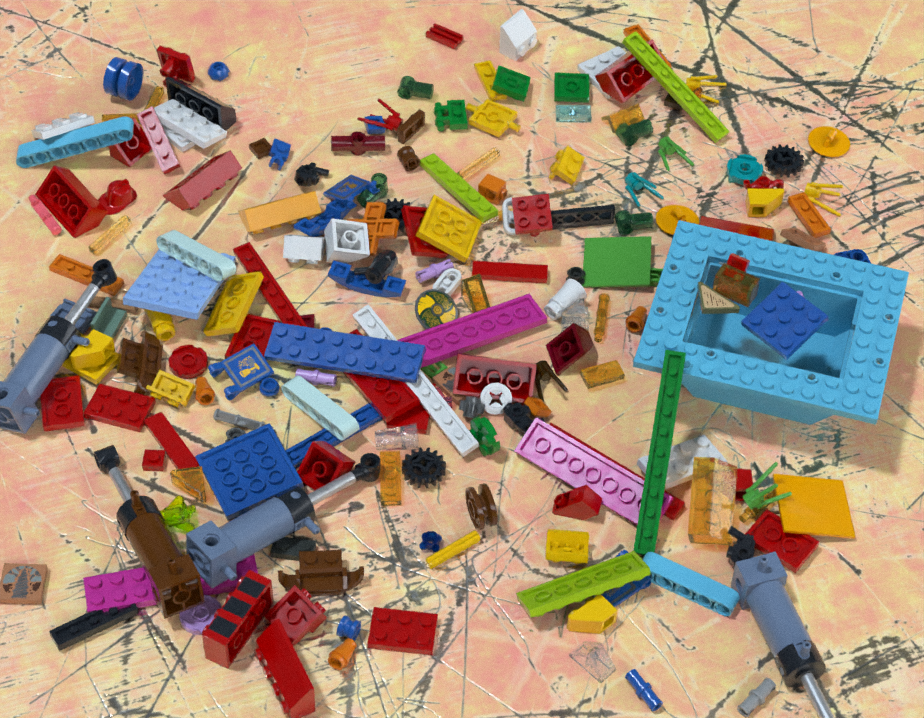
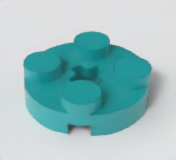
M747 154L737 155V158L733 160L731 158L727 163L726 173L728 180L742 185L744 180H749L751 184L762 176L763 165L762 163L760 165L754 156Z

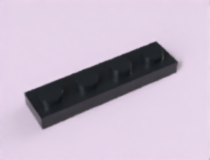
M130 604L131 607L122 609L113 607L106 612H103V609L92 611L50 630L49 633L56 647L61 651L139 614L136 604Z

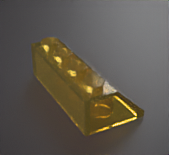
M694 457L688 525L690 543L732 545L733 536L727 532L731 526H734L737 466L715 457Z

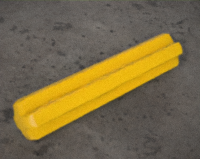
M476 530L471 531L425 559L426 565L429 569L435 568L479 542L480 534Z

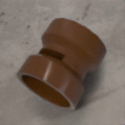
M404 146L398 150L397 157L402 162L405 170L412 171L420 165V159L411 146Z

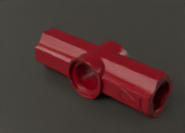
M360 131L353 132L350 136H331V151H351L352 154L358 156L363 155L366 151H385V136H366Z

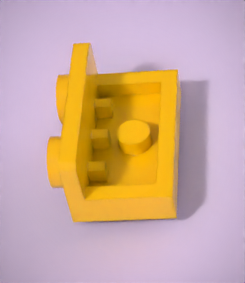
M566 146L563 150L560 149L554 157L556 160L549 169L551 172L548 178L552 180L558 175L572 185L576 181L585 157L570 146Z
M159 370L152 386L147 385L146 389L151 392L150 396L158 400L165 398L168 400L167 403L172 406L178 407L181 405L186 407L196 385Z
M548 529L545 560H551L552 562L567 561L575 564L588 563L589 532Z

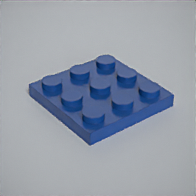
M782 282L741 321V325L787 360L829 319L827 314Z

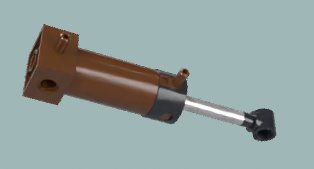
M110 445L94 451V458L99 470L109 474L124 502L116 513V520L150 580L153 598L164 619L205 603L200 574L189 554L183 556L154 500L148 496H139L137 490H131L119 468L120 459L115 446Z

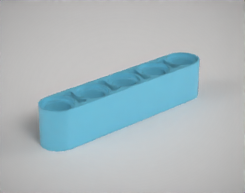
M647 552L642 559L650 568L651 583L720 615L730 616L740 599L739 593L734 589L654 552Z

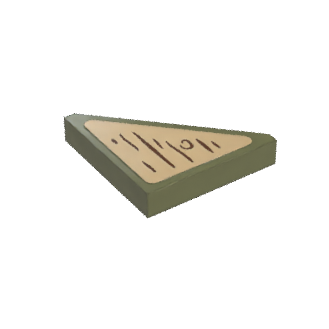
M698 282L697 287L702 314L739 313L740 307L704 283Z

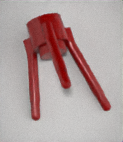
M380 98L377 101L391 112L393 116L389 115L387 119L383 118L384 123L361 117L357 118L358 121L396 132L398 127L403 124L400 113L394 111Z

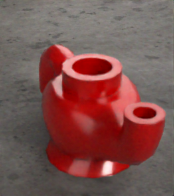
M761 176L751 184L749 180H744L743 186L746 190L774 189V187L783 189L784 181L781 179L770 180L766 176Z

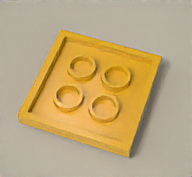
M433 195L416 236L465 263L482 221L442 198Z

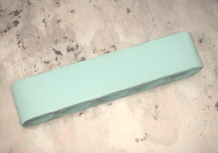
M171 230L157 237L156 243L162 252L216 281H222L236 273V265L231 259L176 230Z
M297 375L281 386L284 396L339 440L343 441L359 430V424L352 415L301 376Z

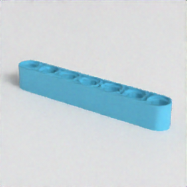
M120 117L65 132L44 140L39 139L21 144L17 150L16 163L19 167L29 168L129 141L133 136L134 122L129 117Z

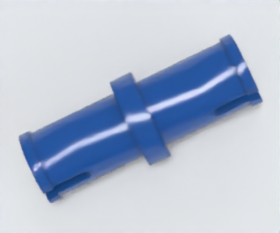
M632 669L625 675V679L636 690L638 698H642L652 712L658 710L663 705V702L652 690V685L646 683L636 669Z

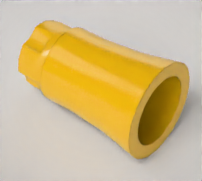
M144 309L157 339L168 341L175 336L171 314Z

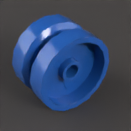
M119 57L113 58L108 64L104 75L103 87L105 93L130 101L135 99L143 82L144 72L142 65L132 61L128 62L126 59Z

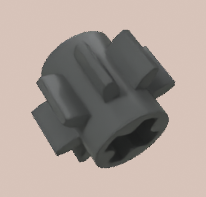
M466 396V400H460L459 410H463V416L475 418L478 414H483L485 404L480 403L481 398Z

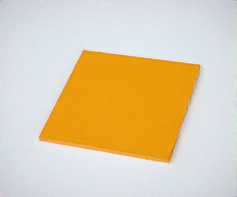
M783 474L772 475L774 484H778V487L775 488L776 496L788 492L792 493L791 496L777 501L783 532L855 539L843 480Z

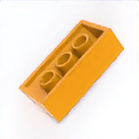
M311 191L239 210L238 212L246 231L253 232L254 235L264 232L263 228L270 227L271 230L282 227L281 223L295 224L299 222V218L313 219L316 217V214L321 213L316 192Z

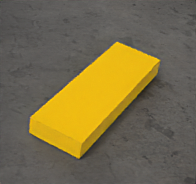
M491 60L475 63L474 69L489 100L507 99V95L491 90L496 74Z

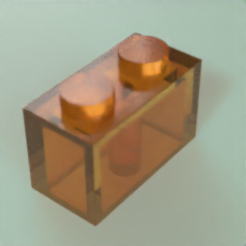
M724 263L715 275L713 290L732 301L749 307L757 296L760 278Z

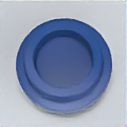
M266 378L260 384V392L264 396H274L279 392V384L273 378Z

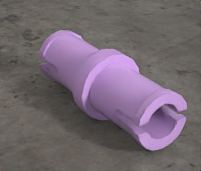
M446 259L443 262L433 263L428 268L416 271L415 276L418 282L422 283L428 279L440 277L445 270L454 269V266L450 259Z
M298 368L295 377L297 375L301 376L307 382L316 386L322 384L335 387L337 381L336 374L322 373L320 370L309 371Z

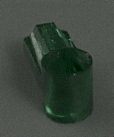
M404 76L401 79L397 94L403 99H409L412 96L432 99L434 85L417 82L411 76Z
M644 119L632 125L627 123L621 124L617 127L615 134L629 147L634 145L639 138L653 133V127L649 119Z
M376 173L371 177V181L375 180L377 182L375 186L380 191L372 194L366 189L357 197V201L362 207L366 208L367 202H376L380 197L387 195L388 182L385 174Z
M622 210L614 216L618 232L621 235H628L636 229L653 228L652 212L630 214L629 211Z

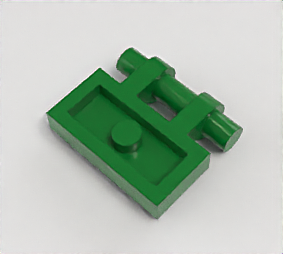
M447 100V105H442L440 102L435 103L433 111L436 116L435 126L438 131H444L445 125H449L450 130L467 129L468 123L464 100Z

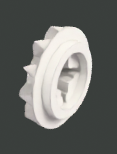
M491 383L485 386L480 394V403L485 404L484 410L490 414L504 413L503 408L508 403H512L510 390L501 383ZM490 392L495 395L502 392L499 398L502 405L497 402L489 405L492 400Z

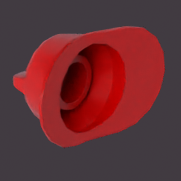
M127 179L115 180L108 185L107 191L100 196L98 201L108 211L106 215H113L119 213L136 200L137 193L130 186Z

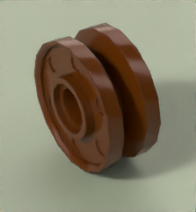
M485 483L479 484L478 493L474 487L466 488V504L474 527L477 530L484 529L485 520L490 527L496 526L498 522L497 510L488 485Z

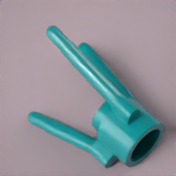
M631 172L626 176L625 183L627 186L625 189L630 193L637 207H640V203L633 190L638 191L642 187L660 199H664V196L654 190L657 188L656 185L642 178L637 173Z

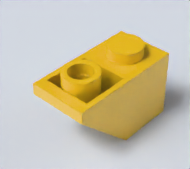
M747 189L745 200L747 217H767L782 204L784 189Z
M93 329L89 335L84 337L89 339V345H79L72 351L70 355L72 367L77 370L104 364L115 352L113 338Z
M597 595L594 598L591 597L581 608L570 612L567 629L571 632L601 634L616 622L618 610L602 595Z

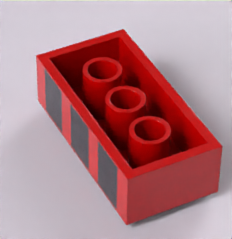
M248 570L245 576H241L235 590L228 594L223 607L217 609L210 625L207 624L202 631L206 659L227 669L231 666L264 619V615L274 604L271 579L252 570Z

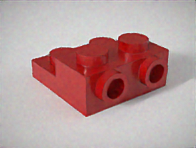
M295 585L264 615L271 624L276 619H280L293 646L309 631L313 633L327 619L323 614L326 609L318 601L314 604L310 600L313 596L305 588L300 590Z

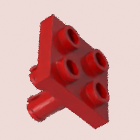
M159 45L156 51L161 65L160 74L163 77L180 78L193 83L196 77L190 56L186 53L175 51L170 47ZM166 79L163 80V85H164L165 87H166Z
M549 193L512 198L516 235L529 233L530 236L537 237L540 232L553 230Z

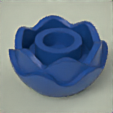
M214 62L208 68V75L212 80L222 81L228 77L230 72L228 66L223 62Z

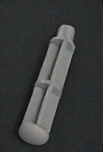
M216 409L213 415L216 421L220 420L251 430L266 425L263 421L259 422L242 417L239 414L235 415L221 411L220 409Z

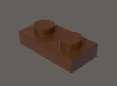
M419 109L398 127L399 143H406L425 125L424 111Z

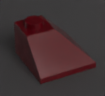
M573 323L546 344L556 375H560L594 346L588 330Z

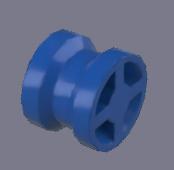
M344 615L339 622L336 632L337 636H345L355 641L359 635L362 622L358 620L352 621L350 617Z

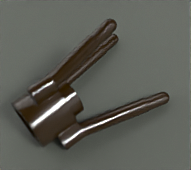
M542 360L536 363L535 383L539 399H542L544 402L540 380L548 381L552 377L565 392L568 391L567 387L550 368L547 361Z

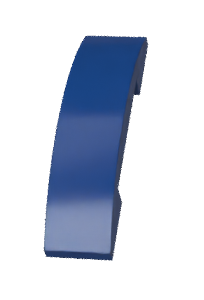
M333 200L326 205L325 212L312 220L304 218L294 224L293 228L311 237L324 234V230L331 219L343 220L350 209L345 204Z
M333 260L328 277L346 288L377 297H400L406 284L404 279L388 275L386 280L383 279L379 284H373L366 279L365 275H355L354 271L351 270L352 265Z

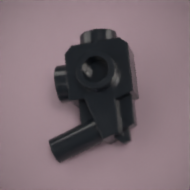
M311 162L309 165H301L296 170L294 180L299 186L310 187L312 184L316 186L320 180L319 175L328 177L330 170L316 167V163Z
M508 403L503 408L504 421L512 429H517L525 434L534 421L529 418V415H531L530 408L526 404L521 405L520 403Z
M731 526L727 533L736 538L737 542L733 546L729 545L726 558H730L729 562L733 565L732 568L734 569L736 562L753 558L755 540H753V535H745Z

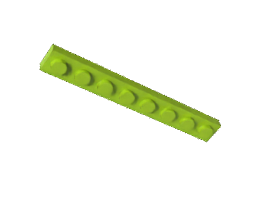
M636 31L623 39V45L715 143L728 135L730 131Z

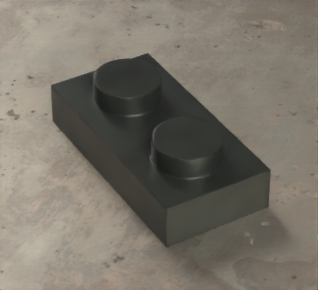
M283 537L272 544L271 558L299 561V552L315 551L316 541Z

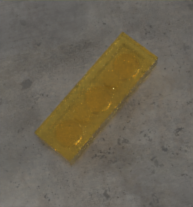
M380 451L381 506H400V451Z

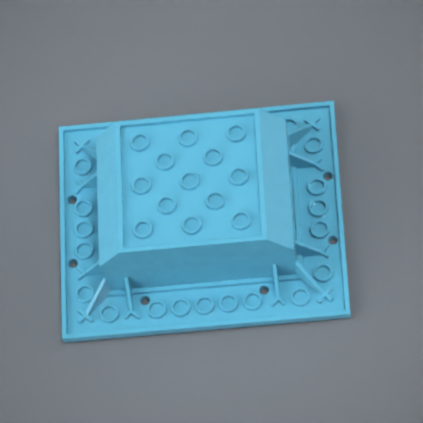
M679 220L633 361V367L662 374L665 350L685 352L686 359L682 384L693 397L809 425L833 415L876 425L909 272ZM732 253L750 260L742 280L724 273L726 266L719 264V262L727 264L728 258ZM698 282L704 283L740 307L739 313L702 314L697 287ZM782 282L795 291H801L805 299L827 314L829 319L787 360L741 325V321Z

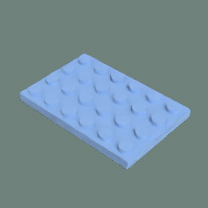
M159 249L124 295L123 304L198 320L224 280L216 281ZM220 253L221 255L231 259L234 263L236 262L235 256H230L226 253Z

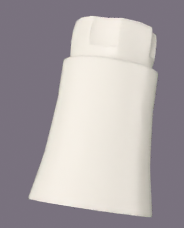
M567 279L562 288L544 307L545 313L552 320H557L564 316L570 309L587 298L585 289L576 280Z

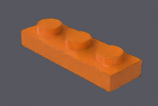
M805 192L788 197V204L811 236L818 238L830 234L831 228Z

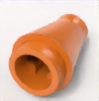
M638 306L626 318V327L629 331L638 332L643 329L647 314L645 307Z
M198 377L195 380V398L200 404L208 405L213 402L215 392L205 377Z
M347 638L341 645L331 651L328 658L329 665L336 670L346 668L357 647L356 642Z

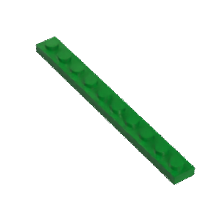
M665 350L633 549L639 555H645L647 552L655 553L686 359L685 352Z

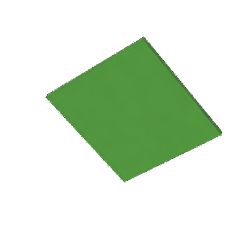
M652 237L585 238L583 270L585 271L583 279L585 282L582 284L583 288L649 287Z

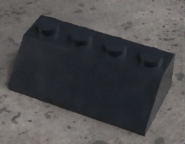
M172 77L165 78L168 101L171 99L178 101L210 122L219 125L225 131L236 123V111L232 106L221 102L219 99L182 80Z

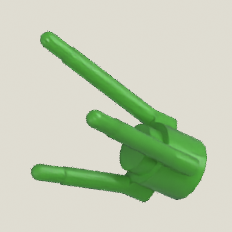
M664 137L659 141L658 146L660 149L658 153L661 155L667 171L670 168L665 154L672 155L675 152L691 166H694V163L685 155L686 151L669 137Z
M778 462L769 467L751 487L746 489L747 493L743 495V498L751 510L755 507L759 509L764 505L792 495L791 492L763 501V496L777 488L778 484H774L762 492L756 489L778 466Z

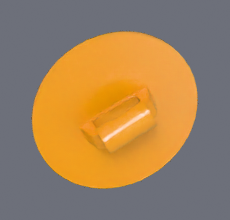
M817 127L808 136L810 147L818 154L826 157L842 156L850 148V140L847 135L834 127Z
M682 205L662 207L656 214V223L659 228L671 235H674L679 220L698 225L700 223L697 214L690 208Z

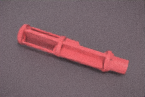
M30 195L28 199L31 202L32 208L53 235L60 234L62 228L53 218L52 214H50L40 199H37L35 195Z

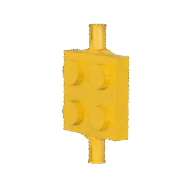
M486 99L479 106L470 103L466 105V110L474 113L469 119V125L497 137H500L509 128L517 132L520 131L521 125L513 122L517 118V111L489 99Z

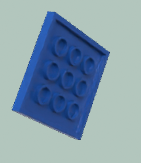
M270 423L195 456L227 521L252 510L294 485L300 488L304 487L301 478Z

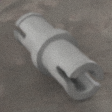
M766 677L756 689H752L748 693L749 696L737 706L738 712L747 718L758 705L761 706L765 702V698L776 689L774 681Z

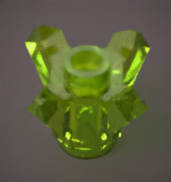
M176 496L168 507L160 510L166 526H173L186 532L195 529L194 524L190 523V518L196 511V507L194 505L187 506L182 496Z

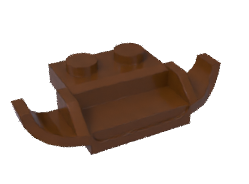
M142 331L140 334L142 337L141 343L125 338L120 342L117 373L135 378L137 385L134 392L145 395L148 391L146 389L147 385L152 386L158 371L161 369L163 345L160 344L159 339L155 335Z
M342 550L299 552V570H295V575L285 574L282 570L278 571L279 583L289 591L295 585L300 590L305 588L312 596L344 595L343 592L353 589L364 578V566H359L358 570L347 572V567H342Z

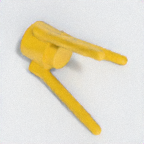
M717 75L691 76V78L687 77L686 85L697 97L717 104L719 103L718 100L696 91H700V85L726 86L727 84L701 82V80L715 79Z
M807 183L805 194L811 202L840 217L841 214L819 202L816 198H820L821 193L840 196L838 192L822 188H843V185Z

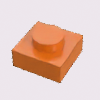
M528 397L524 402L535 417L548 418L552 412L542 399Z

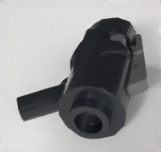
M384 250L374 258L370 266L354 268V274L365 275L370 283L379 284L386 275L391 274L394 268H396L398 264L397 255L392 250Z

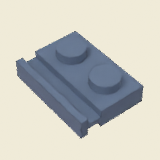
M64 299L62 305L60 304L50 316H59L65 319L75 305V302ZM86 308L74 325L80 333L84 334L89 329L97 313L96 311Z

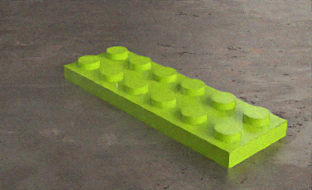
M635 551L523 590L516 593L518 602L531 618L540 617L546 612L562 609L565 605L573 602H581L587 597L601 595L606 590L620 588L631 581L642 580L645 576L651 575L649 566Z

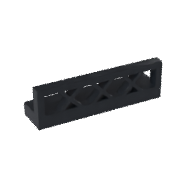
M615 205L551 210L553 230L614 224Z

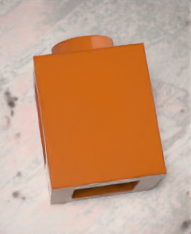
M487 173L478 184V192L490 203L498 205L507 196V181Z

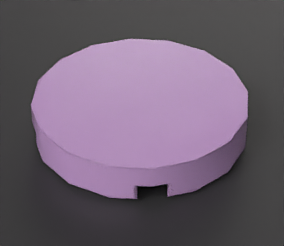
M204 595L205 603L179 613L181 625L187 632L194 635H202L204 627L207 624L210 625L214 619L217 609L222 608L215 598Z

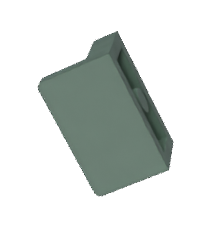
M106 297L91 322V330L94 329L114 339L127 317V312L113 308L111 298Z

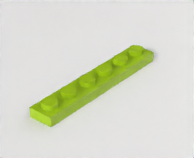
M433 153L420 159V166L483 223L498 216V209L436 154Z

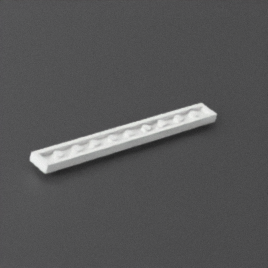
M369 304L353 314L354 320L367 336L397 341ZM421 370L416 384L405 382L418 396L420 404L462 457L479 447L478 441Z

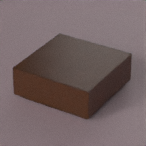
M265 138L249 144V149L257 159L269 155L271 145Z

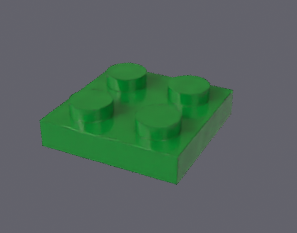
M498 65L491 90L524 102L531 77Z
M555 72L554 101L589 103V74Z

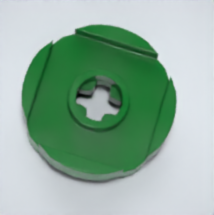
M481 415L471 420V429L469 431L478 441L481 454L486 457L500 450V441L496 442L494 438L497 433L491 422L485 417L480 418Z

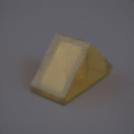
M480 274L461 280V299L471 314L490 307Z
M202 466L175 469L170 472L173 486L202 504L206 503Z

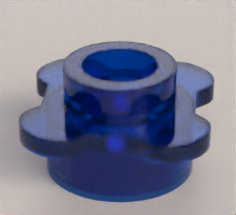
M428 531L421 535L422 543L419 544L421 550L427 549L433 552L440 550L439 542L442 541L441 535L434 531Z

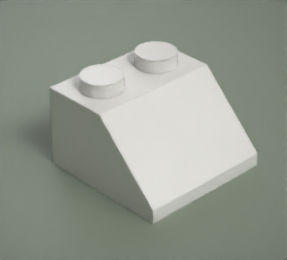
M520 9L500 26L499 53L514 61L524 56L537 43V30L523 9Z
M340 219L330 220L324 230L327 262L333 263V260L347 264L370 256L367 223Z
M284 235L283 258H288V262L299 263V259L307 260L306 263L318 264V261L323 260L325 237Z

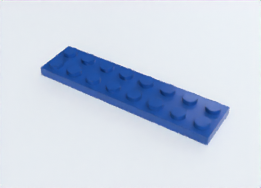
M274 322L264 357L270 361L416 384L426 347L421 344Z

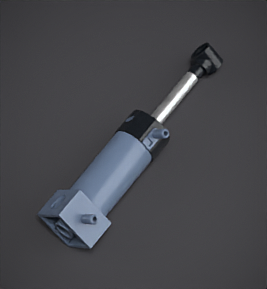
M101 259L93 265L94 273L91 277V283L65 319L59 316L48 317L3 382L0 381L1 429L26 434L35 419L40 415V411L35 405L36 401L60 367L69 358L77 345H89V339L81 337L79 330L74 325L101 287L109 286L117 280V274L108 259Z
M373 453L364 454L361 456L360 463L355 465L354 470L308 495L299 486L294 485L220 527H217L210 520L186 533L187 554L191 557L200 577L211 588L228 579L234 581L237 578L236 563L305 526L313 534H318L320 528L314 523L315 510L313 505L359 480L367 482L376 481L380 476V457Z
M776 552L736 562L731 588L740 595L738 602L741 609L750 608L785 684L792 688L804 686L819 718H834L816 682L825 672L826 665L815 643L812 642L785 588L788 575Z

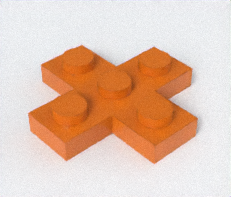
M367 202L363 219H347V221L367 223L370 256H376L379 239H396L400 222L397 219H384L387 206L384 202Z

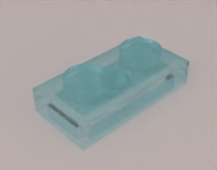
M556 105V122H591V105Z

